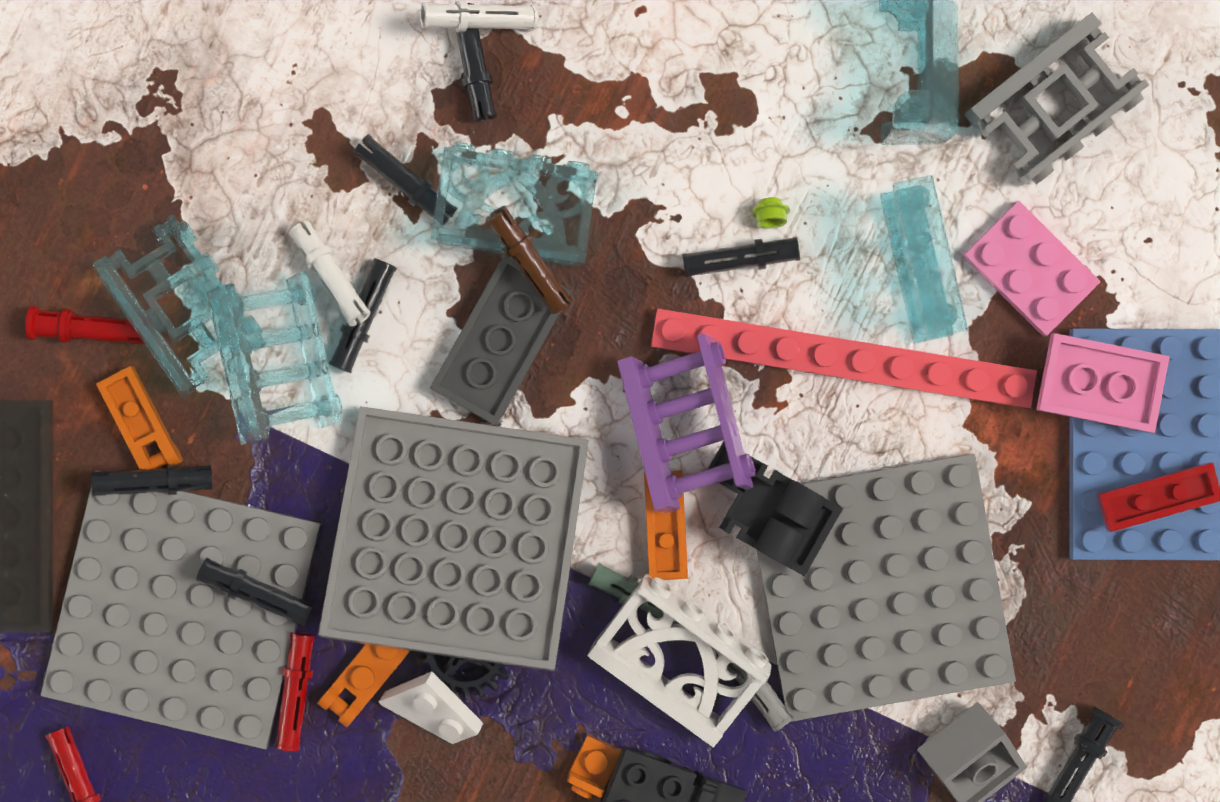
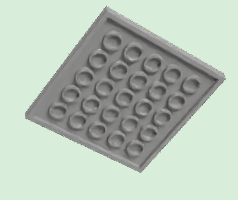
M360 406L319 637L555 672L589 440Z
M966 454L802 484L840 506L843 510L805 577L757 550L783 702L790 714L794 716L790 722L1016 682L975 454Z
M91 485L41 696L266 750L269 747L285 676L282 675V667L287 665L290 632H296L298 624L240 598L233 600L227 597L228 593L196 580V577L207 557L236 571H239V569L248 572V576L304 600L322 523L189 491H177V495H169L168 492H147L93 497Z

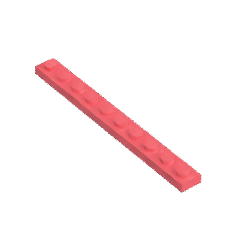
M657 309L651 343L653 348L692 354L701 351L697 335L705 333L715 339V342L719 341L721 343L726 360L1030 409L1032 405L1037 370L670 310Z

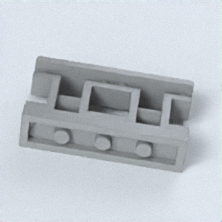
M1093 12L964 114L973 127L976 124L978 125L984 137L1000 126L1023 156L1009 166V168L1019 176L1017 180L1021 185H1024L1031 179L1037 185L1054 171L1050 165L1060 156L1067 161L1084 147L1080 140L1090 132L1097 137L1114 123L1110 116L1120 108L1127 113L1144 99L1140 92L1147 88L1149 83L1145 79L1141 81L1137 75L1139 73L1135 68L1118 79L1095 51L1098 46L1110 37L1105 32L1102 33L1098 28L1102 23ZM1085 37L1089 40L1090 44L1078 53L1090 67L1077 78L1066 63L1055 72L1049 69L1050 65ZM1058 78L1083 107L1059 127L1035 99L1038 94ZM1100 80L1111 95L1124 85L1129 91L1094 119L1090 120L1087 115L1099 106L1098 102L1088 91L1091 86ZM1025 85L1029 87L1031 91L1019 100L1030 114L1027 119L1017 126L1005 111L992 121L988 116L991 112ZM1041 128L1051 142L1066 133L1069 139L1034 167H1029L1027 162L1039 154L1037 149L1028 140L1031 134Z

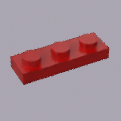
M1207 462L1098 493L1096 496L1107 532H1114L1219 502L1220 485L1213 462Z

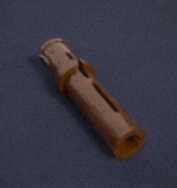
M501 206L489 214L490 216L486 217L485 221L500 239L506 256L512 257L552 314L565 309L568 306L567 304L572 302V298L563 289L553 272L536 251L530 234L523 232L506 206Z

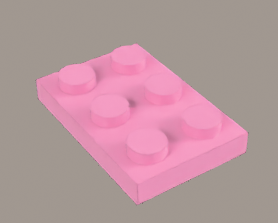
M1017 201L963 255L1043 337L1047 336L1101 282L1020 201Z
M1056 333L1051 334L1036 410L1155 433L1170 356Z

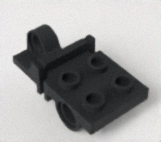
M725 441L721 444L708 469L730 463ZM751 456L755 468V476L751 477L754 488L745 490L736 487L734 478L719 482V484L737 493L719 528L730 534L735 525L740 527L741 529L736 536L737 539L805 577L843 508L777 470H774L770 478H767L763 474L768 465Z
M623 746L601 802H744L747 791L705 776L699 771L695 774L690 768L675 765L672 761L645 750L636 751Z

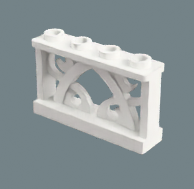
M647 574L593 642L587 655L713 748L763 683L767 681L771 671V664L761 650L753 646L748 648L737 640L736 634L728 626L722 623L715 624L705 616V612L699 605L690 600L685 602L673 593L672 587L666 581L658 577L653 579ZM651 602L663 611L664 616L654 618L649 610L647 623L650 628L645 630L638 620L637 608L643 603ZM628 619L630 626L636 634L619 644L613 637ZM674 619L680 624H673ZM672 640L695 641L702 657L704 676L686 673L678 675L671 680L662 675L664 655L658 643ZM648 646L655 657L653 665H648L640 659L641 656H649L650 654L644 648ZM715 649L721 653L718 657L716 656ZM729 663H735L747 672L748 678L743 685L728 687L718 683L719 678L722 680H732L737 677V674L730 673L727 670ZM687 683H693L704 687V691L694 686L695 695L691 696L682 689V686ZM717 693L734 698L720 716L712 711Z

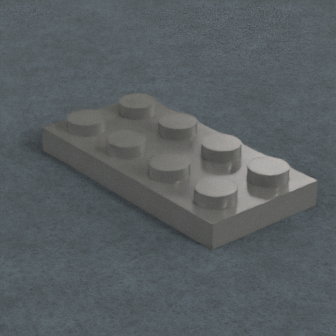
M506 254L503 255L429 388L496 426L499 425L562 312L560 311L556 314L550 312L544 300L512 257H507ZM562 286L563 289H565L567 294L570 296L572 294V291Z

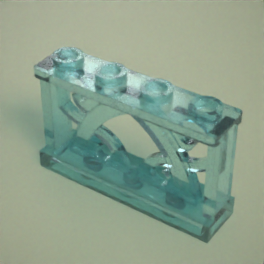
M453 142L452 148L444 147L430 243L505 254L503 251L504 246L491 228L488 230L479 228L478 221L484 218V216L474 213L477 209L487 214L492 213L496 209L484 203V201L499 189L518 181L533 195L543 212L534 213L525 218L519 224V227L524 233H529V226L534 222L547 220L549 224L539 225L543 230L541 238L532 237V244L541 258L548 262L580 267L585 264L598 177L597 171L589 170L590 164L567 161V166L551 164L552 158L541 155H529V160L513 158L514 152L492 148L490 154L476 152L475 145L461 142ZM462 165H470L476 168L479 174L475 180H468L464 176L466 186L475 191L471 196L461 193L455 187L452 180L453 172ZM488 167L504 169L505 171L490 179ZM533 174L547 176L550 179L544 187ZM564 181L572 182L580 190V201L571 209L559 211L556 204L567 200L570 193L568 195L559 194L557 185ZM447 192L458 201L465 203L458 213L453 227L443 225ZM580 214L575 246L567 245L562 219Z

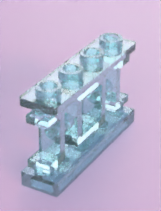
M172 215L166 219L167 222L153 228L154 235L162 246L138 261L130 264L123 252L118 249L109 258L105 255L92 264L100 281L181 397L185 398L196 391V387L209 381V375L200 364L201 362L229 344L234 347L238 355L243 359L248 353L255 352L261 348L262 341L260 336L263 335V331L252 315L248 317L243 315L237 306L241 303V300L229 283L223 286L215 275L219 272V268L209 253L205 252L201 255L193 242L197 241V237L185 220L179 223L176 217ZM173 235L201 277L197 278L189 265L172 276L169 274L161 261L176 252L175 245L169 238ZM121 267L129 280L146 270L152 275L158 285L142 294L143 300L149 307L147 311L143 309L117 272L118 268ZM187 281L206 309L175 328L156 300ZM213 299H218L245 338L244 341H241L234 329H231L215 340L205 323L220 314V309ZM165 331L173 343L190 333L193 334L202 349L187 358V363L193 370V374L189 375L161 335V332Z

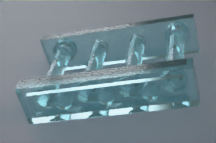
M933 175L893 183L894 191L881 194L880 199L913 343L917 344L968 331Z
M307 271L299 272L286 279L288 289L240 296L235 291L234 283L219 285L206 293L241 445L269 438L268 430L273 425L318 417L320 428L341 423L342 404L339 396L334 392L314 306L316 292L314 285L308 280ZM286 304L292 305L296 326L249 334L244 330L241 317L243 312ZM300 341L305 364L259 373L253 369L250 356L252 350ZM309 379L313 402L269 411L262 408L259 395L261 388Z

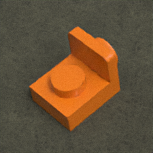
M587 733L567 775V782L572 784L571 790L588 799H592L593 795L602 798L621 749Z

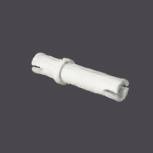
M457 0L455 4H428L423 2L420 8V22L422 28H455L456 32H465L467 28L528 29L535 31L538 26V9L535 5H467L465 0Z
M303 221L304 229L298 223L290 230L289 236L304 255L306 260L304 264L308 270L316 273L346 318L349 326H356L355 319H357L359 324L370 316L371 312L334 260L333 256L335 253L330 246L324 245L309 221Z

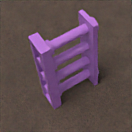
M705 333L697 335L701 351L651 367L632 356L617 361L655 511L668 513L680 509L678 498L682 497V493L732 478L735 480L736 487L745 490L754 488L751 477L755 476L754 464L751 456L748 453H744L721 366L726 363L724 350L719 341L715 342V339ZM705 366L710 388L659 404L657 401H653L650 387L653 386L655 381ZM715 403L720 422L719 426L669 441L666 438H662L659 424L663 423L664 418ZM725 441L730 463L677 478L675 475L672 476L668 462L672 460V456Z

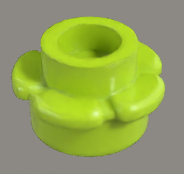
M776 197L761 199L758 202L759 205L752 210L753 217L756 218V225L764 229L784 226L787 223L786 214L790 212L789 206L783 205L781 199Z

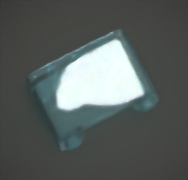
M879 0V12L892 14L898 21V31H917L918 90L906 91L898 97L894 103L893 120L882 123L880 126V145H938L946 143L954 137L959 127L957 1Z

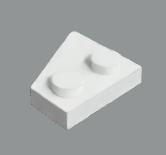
M433 672L385 691L379 701L383 707L451 744L478 735L483 725V722Z

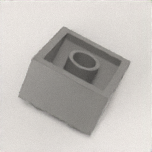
M979 702L961 711L954 721L940 732L930 735L925 743L917 749L956 802H984L1027 768L1006 733Z

